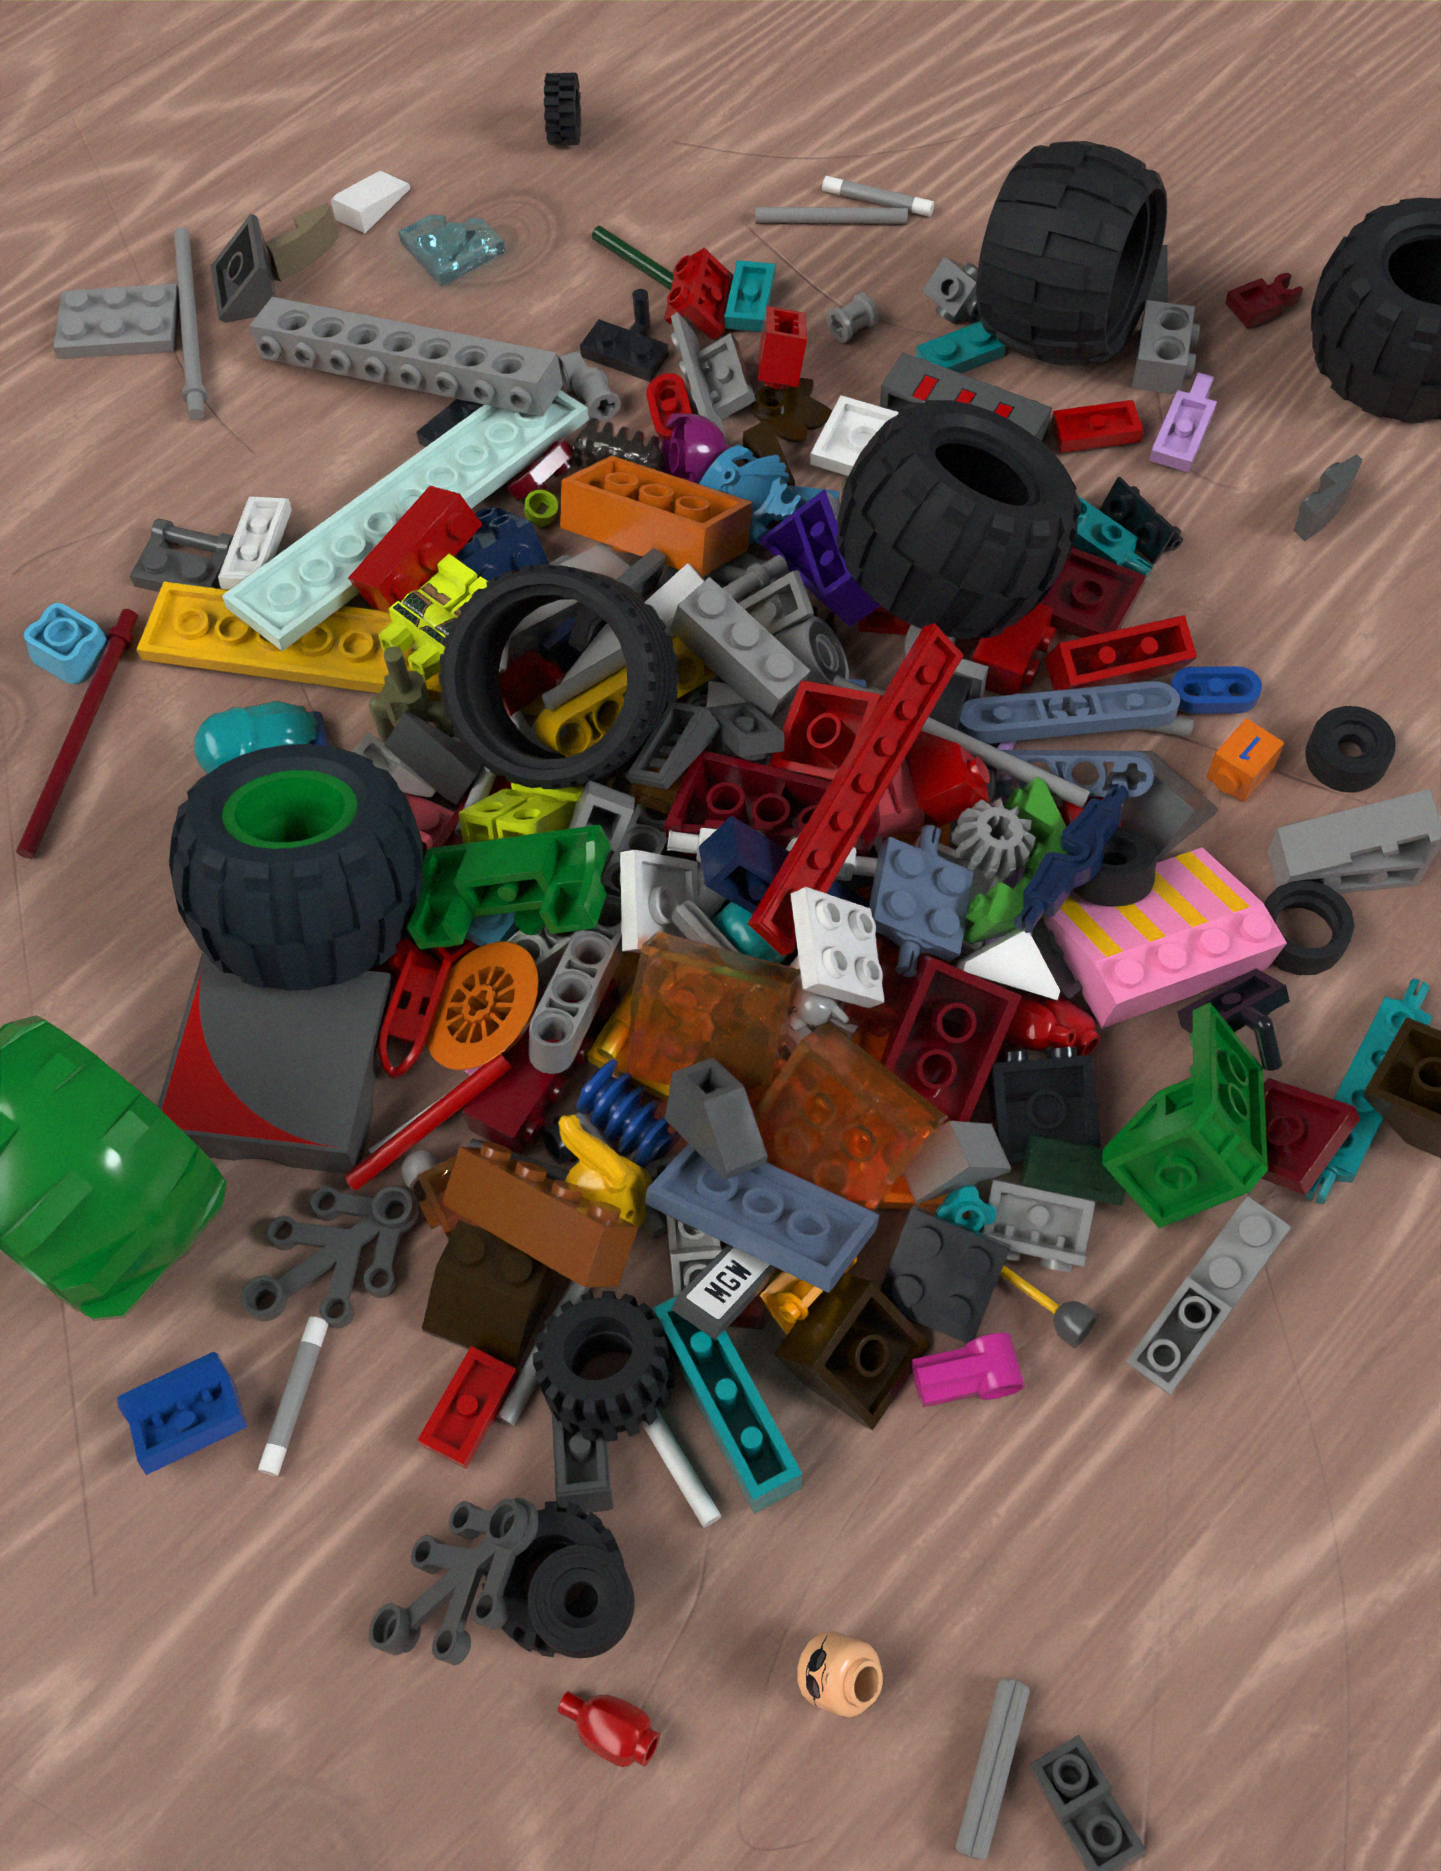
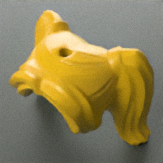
M576 1115L562 1116L558 1122L562 1142L579 1159V1163L569 1171L565 1182L581 1187L584 1190L582 1197L590 1201H603L618 1207L621 1210L620 1217L639 1228L644 1224L647 1216L645 1210L647 1188L653 1183L650 1174L643 1167L625 1157L619 1156L599 1138L584 1131Z

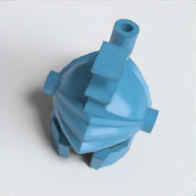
M737 444L728 448L711 464L699 484L753 502L749 544L755 541L757 544L762 545L758 539L770 531L766 526L772 520L777 522L785 520L806 504L807 501L802 496L796 495L794 500L789 503L795 495V491L787 485L789 474L785 472L786 465L784 462L780 463L778 455L757 459L752 456L754 453L749 449ZM748 459L749 463L739 468L734 461Z

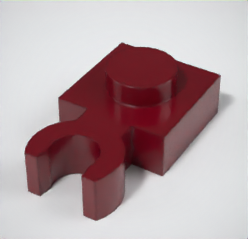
M1282 273L1274 279L1272 284L1268 285L1262 278H1259L1228 291L1225 304L1248 329L1281 315L1283 306L1296 305L1300 301L1303 288L1298 286L1294 289H1287L1291 274Z

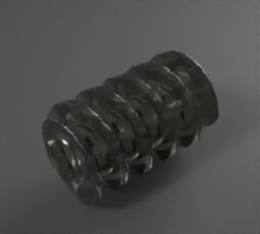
M592 417L586 428L584 427L574 443L571 462L577 468L581 466L587 468L605 458L615 456L660 472L663 470L664 455L662 450H659L660 440L658 436L653 435L646 446L644 445V432L637 431L632 441H629V428L623 426L617 436H614V424L607 422L602 431L599 432V419Z

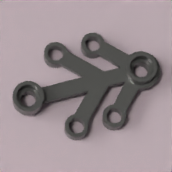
M322 1187L316 1190L311 1197L310 1205L319 1219L332 1221L341 1214L365 1218L350 1229L298 1223L288 1216H279L272 1220L268 1226L267 1235L277 1249L290 1250L297 1244L323 1248L277 1280L267 1275L251 1279L244 1286L241 1293V1302L244 1309L252 1318L258 1321H271L284 1311L287 1298L335 1266L329 1294L321 1303L320 1314L330 1327L336 1329L346 1327L354 1317V1307L349 1300L362 1246L377 1236L378 1242L374 1264L366 1270L364 1284L369 1293L374 1297L385 1298L390 1296L397 1287V1277L393 1272V1266L400 1235L410 1231L417 1224L421 1213L417 1196L406 1187H386L379 1191L375 1197L338 1193L332 1187ZM325 1198L335 1199V1204L332 1208L328 1210L319 1209L321 1201ZM395 1206L404 1207L402 1216L397 1219L388 1218V1212L391 1208ZM292 1227V1233L288 1238L284 1240L276 1239L277 1232L281 1228ZM377 1275H389V1280L385 1286L379 1288L372 1286V1281ZM264 1296H275V1301L271 1307L267 1309L259 1308V1302ZM344 1304L345 1312L342 1316L338 1318L329 1317V1311L334 1305Z
M523 1498L504 1499L489 1511L468 1501L460 1502L450 1515V1531L467 1540H473L481 1533L486 1534V1538L474 1549L447 1545L445 1542L429 1535L421 1537L414 1545L411 1553L412 1565L429 1574H435L442 1568L449 1571L407 1609L393 1603L382 1606L373 1617L369 1628V1641L371 1645L391 1655H399L411 1651L419 1640L421 1625L451 1599L442 1628L439 1629L434 1637L432 1652L436 1659L451 1665H458L463 1662L471 1647L470 1634L463 1629L483 1571L490 1564L491 1567L484 1590L474 1601L472 1618L479 1625L491 1630H498L507 1622L510 1616L511 1602L503 1594L516 1556L523 1552L536 1537L538 1512L535 1505Z

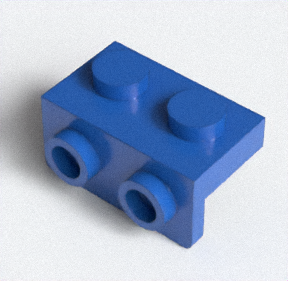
M211 1352L117 1397L118 1408L130 1425L137 1462L146 1475L247 1427L236 1384L216 1352Z

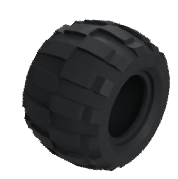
M1087 141L1051 143L1049 147L1038 145L1021 157L1009 172L1000 189L982 243L977 272L976 300L979 316L986 332L996 335L1001 344L1022 356L1056 365L1086 366L1088 362L1093 361L1103 364L1115 356L1125 346L1139 321L1152 287L1162 250L1168 203L1167 193L1160 174L1146 169L1144 162L1118 148Z
M1418 197L1403 199L1399 203L1380 206L1366 214L1364 221L1353 226L1349 235L1342 238L1322 270L1311 309L1312 348L1315 353L1314 359L1319 372L1329 378L1332 382L1330 388L1340 397L1361 407L1362 411L1380 418L1387 417L1411 423H1423L1424 420L1429 419L1441 420V198Z
M926 400L924 403H911L900 409L898 415L887 420L860 452L845 482L837 518L839 530L836 536L837 547L846 562L845 567L858 585L876 603L894 616L920 629L935 623L947 637L962 639L975 637L990 638L1002 634L1006 627L1015 625L1045 599L1069 559L1077 534L1081 502L1075 492L1077 488L1061 461L1045 444L1023 427L988 409L969 403L952 400Z

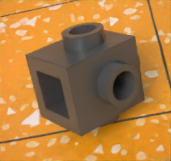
M944 256L922 292L939 305L936 312L953 324L958 319L973 324L976 318L980 317L976 300L978 267L970 262H967L964 266Z

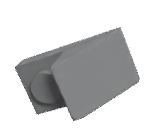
M799 570L788 573L738 603L773 636L810 617H814V612Z

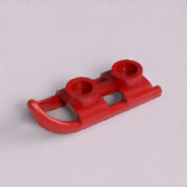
M407 950L379 1031L377 1043L380 1063L384 1072L391 1079H397L408 1071L424 1049L452 963L448 960L443 959L440 971L437 972L413 965L415 951ZM402 992L411 994L406 1009L398 1008ZM429 999L425 1015L419 1014L423 1000ZM388 1036L394 1037L405 1044L415 1043L410 1054L398 1067L391 1066L387 1056Z

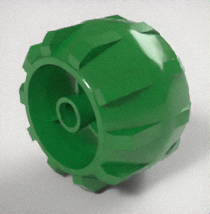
M37 1015L3 1024L0 1027V1250L71 1308L80 1311L93 1321L126 1318L171 1266L187 1254L197 1237L223 1210L227 1181L204 1151L161 1109L80 1042Z

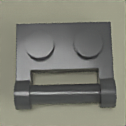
M158 518L152 525L151 538L132 570L130 578L135 587L160 592L163 582L219 589L218 576L234 536L224 533L220 534V536L184 529L174 526L172 521ZM172 542L215 552V554L210 559L168 548Z

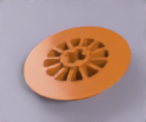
M512 942L489 943L471 951L450 969L426 1042L430 1054L439 1064L454 1070H467L481 1066L496 1058L502 1052L506 1053L525 1034L535 1012L539 983L535 961L525 948Z

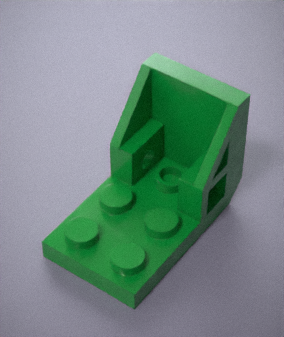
M1211 1003L1193 1010V1032L1189 1035L1193 1048V1065L1189 1068L1191 1077L1157 1091L1104 1147L1102 1153V1164L1158 1228L1249 1193L1268 1171L1263 1067Z

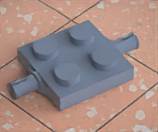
M926 825L921 828L918 848L890 836L880 844L868 908L871 909L876 932L887 936L900 947L895 971L899 975L903 973L904 977H913L917 974L919 953H930L950 962L961 953L966 922L965 917L968 910L974 871L947 861L937 854L941 830L938 827L934 830L932 825Z

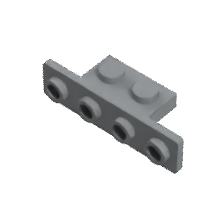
M677 312L671 316L675 330L671 333V338L683 358L679 362V366L691 386V390L688 391L689 400L700 416L707 417L716 423L724 434L726 445L729 446L722 420L756 401L739 343L730 333L701 350L696 333Z

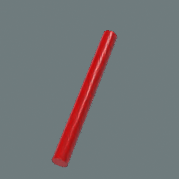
M502 1052L496 1058L485 1063L345 1174L344 1178L350 1187L355 1191L359 1190L513 1068L511 1061Z

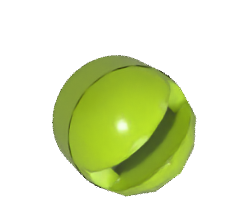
M535 490L529 493L524 505L526 519L531 521L532 525L539 528L547 527L554 522L558 511L556 497L546 490ZM542 505L548 507L543 515L538 514Z

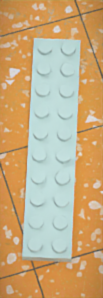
M561 390L543 417L483 405L223 594L222 598L225 607L281 651H284L360 593L348 577L430 485L460 493L472 509L545 453L558 439L569 436L589 420L588 408Z

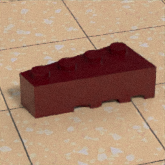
M703 750L690 764L664 823L667 842L670 830L699 835L701 828L717 830L732 815L786 849L792 839L800 836L831 781ZM879 803L854 845L857 856L868 857L880 827ZM670 850L671 856L697 857V854Z

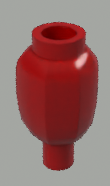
M1029 991L1023 993L1022 999L1036 1002L1048 1008L1055 1014L1059 1024L1076 1030V1040L1071 1047L1077 1048L1078 1056L1091 1055L1101 1041V1035L1095 1032V1021L1088 1013L1064 998L1058 997V1000L1044 998L1042 995ZM1053 1043L1052 1045H1050V1046H1052L1053 1048H1064V1047H1066V1046H1062V1045H1059V1044H1056V1043Z
M1021 998L1003 1041L1019 1048L1034 1051L1044 1050L1053 1043L1071 1047L1076 1040V1030L1059 1024L1055 1014L1048 1008Z
M570 1691L564 1694L559 1703L558 1713L576 1722L581 1741L598 1756L620 1767L630 1766L634 1762L646 1766L652 1759L659 1744L660 1733L651 1729L648 1715L640 1708L608 1694L598 1695L585 1700Z

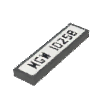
M728 1244L676 1297L672 1310L716 1340L780 1269Z

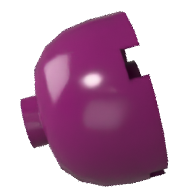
M672 414L665 428H673L670 440L662 439L661 472L699 484L711 464L731 447L726 445L724 434L720 428L707 417L695 414Z

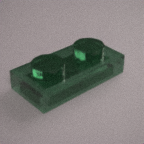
M1030 1133L1019 1181L1023 1186L1123 1206L1126 1192L1102 1164L1104 1148Z

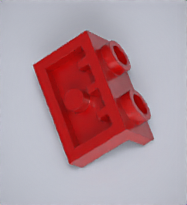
M704 247L691 256L686 255L682 257L675 265L671 290L667 296L664 320L670 325L673 324L671 316L678 312L682 317L686 316L695 327L704 332L711 340H714L724 334L725 313L734 275Z

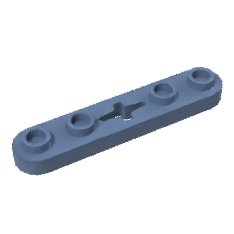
M1149 681L975 698L964 703L957 730L986 744L1160 727L1168 725L1175 719L1180 705V695L1169 684ZM1061 709H1068L1070 714H1074L1075 716H1068L1067 712L1062 711Z

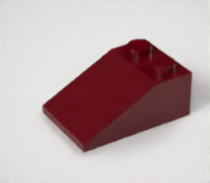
M920 954L917 974L909 978L900 999L870 1096L940 1126L948 1121L969 1122L1022 996L935 958Z

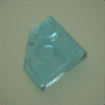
M428 215L398 231L401 244L441 287L505 253L504 240L483 219L467 218L466 223L446 222V217L442 215Z

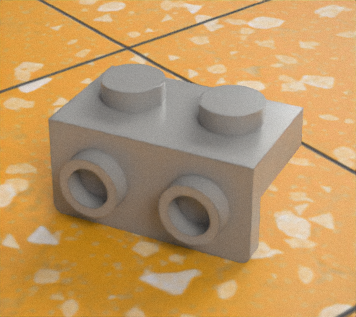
M993 1178L988 1203L995 1207L997 1217L992 1224L983 1226L982 1233L1011 1245L1006 1259L1019 1261L1021 1253L1041 1257L1040 1265L1058 1271L1071 1272L1072 1265L1085 1267L1087 1257L1085 1252L1096 1203L1095 1200Z

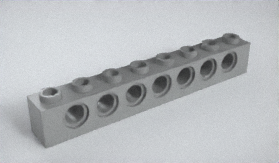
M272 297L249 325L259 357L262 359L542 417L563 386L556 352Z

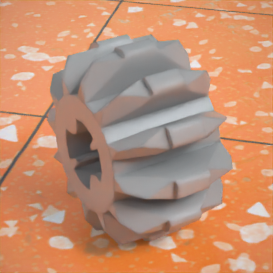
M1001 798L994 801L991 806L981 799L974 804L972 809L967 808L966 811H963L957 820L958 825L952 833L951 840L953 844L958 846L955 851V859L968 860L967 868L971 871L981 870L985 881L992 879L995 874L1005 881L1008 877L1012 876L1015 870L1023 869L1030 859L1029 854L1034 847L1036 838L1028 833L1031 829L1032 820L1019 819L1017 817L1019 806L1010 810L1005 809Z

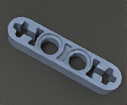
M1001 750L1028 763L1044 762L1049 766L1052 774L1090 791L1088 797H1104L1113 784H1119L1118 790L1123 785L1129 792L1128 797L1141 796L1152 786L1155 773L1154 764L1151 759L1138 751ZM1080 762H1090L1098 769L1099 778L1093 784L1082 785L1073 778L1072 769ZM1106 762H1114L1112 772H1125L1130 763L1137 764L1139 772H1146V776H1140L1138 783L1134 785L1129 784L1127 776L1113 775L1112 785H1104L1107 776ZM1009 774L1000 775L996 782L997 796H1009L1015 788L1023 789L1028 783L1017 779L1018 784H1012L1013 776Z

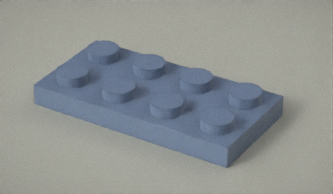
M689 1143L647 1188L645 1202L646 1205L828 1293H830L876 1231L879 1214L767 1162L764 1165L725 1180Z

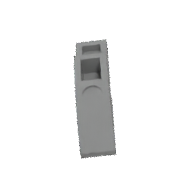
M1246 1196L1125 1362L1168 1395H1171L1292 1226Z

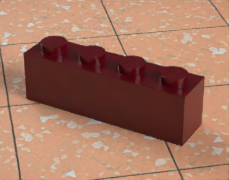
M612 978L573 1062L566 1070L560 1073L549 1074L539 1071L532 1065L529 1058L528 1027L522 1038L509 1051L504 1053L511 1061L513 1068L468 1102L462 1111L470 1131L518 1154L523 1152L527 1144L533 1145L539 1139L545 1127L546 1114L554 1103L559 1105L564 1100L571 1086L570 1077L579 1064L585 1065L588 1062L587 1052L621 1002L616 979ZM550 981L548 982V984L546 985V987L544 988V990L542 991V993L540 994V996H539L538 999L536 1000V1008H535V1011H536V1009H537V1007H538V1005H539V1003H540V1001H541V999H542V997H543V995H544V993H545V991H546V989H547V987H548ZM569 1000L565 1002L576 1003L577 1001ZM554 1039L545 1040L549 1043L560 1042Z

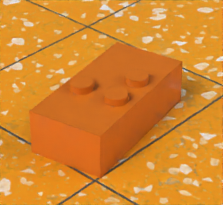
M610 456L562 479L560 528L610 545L613 550L621 553H633L643 557L654 547L666 555L664 565L680 570L687 563H690L700 576L704 577L748 550L753 502L615 456Z

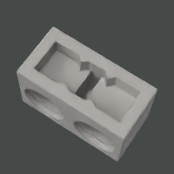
M1146 301L1131 388L1176 394L1177 390L1181 391L1183 379L1192 378L1196 354L1189 353V349H1196L1200 324H1193L1195 306Z

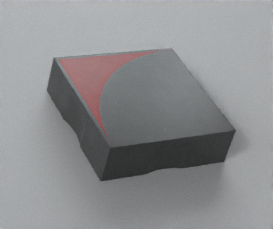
M202 953L158 1108L199 1146L209 1158L233 1161L264 1159L293 1168L347 1174L362 1162L374 1111V1086L382 1066L377 1049L378 1036L395 987L390 973L365 971L360 974V977L338 985L334 984L314 988L313 990L287 991V989L260 988L242 983L241 977L235 974L223 973L210 962L209 957L205 953ZM391 1036L387 1037V1051Z

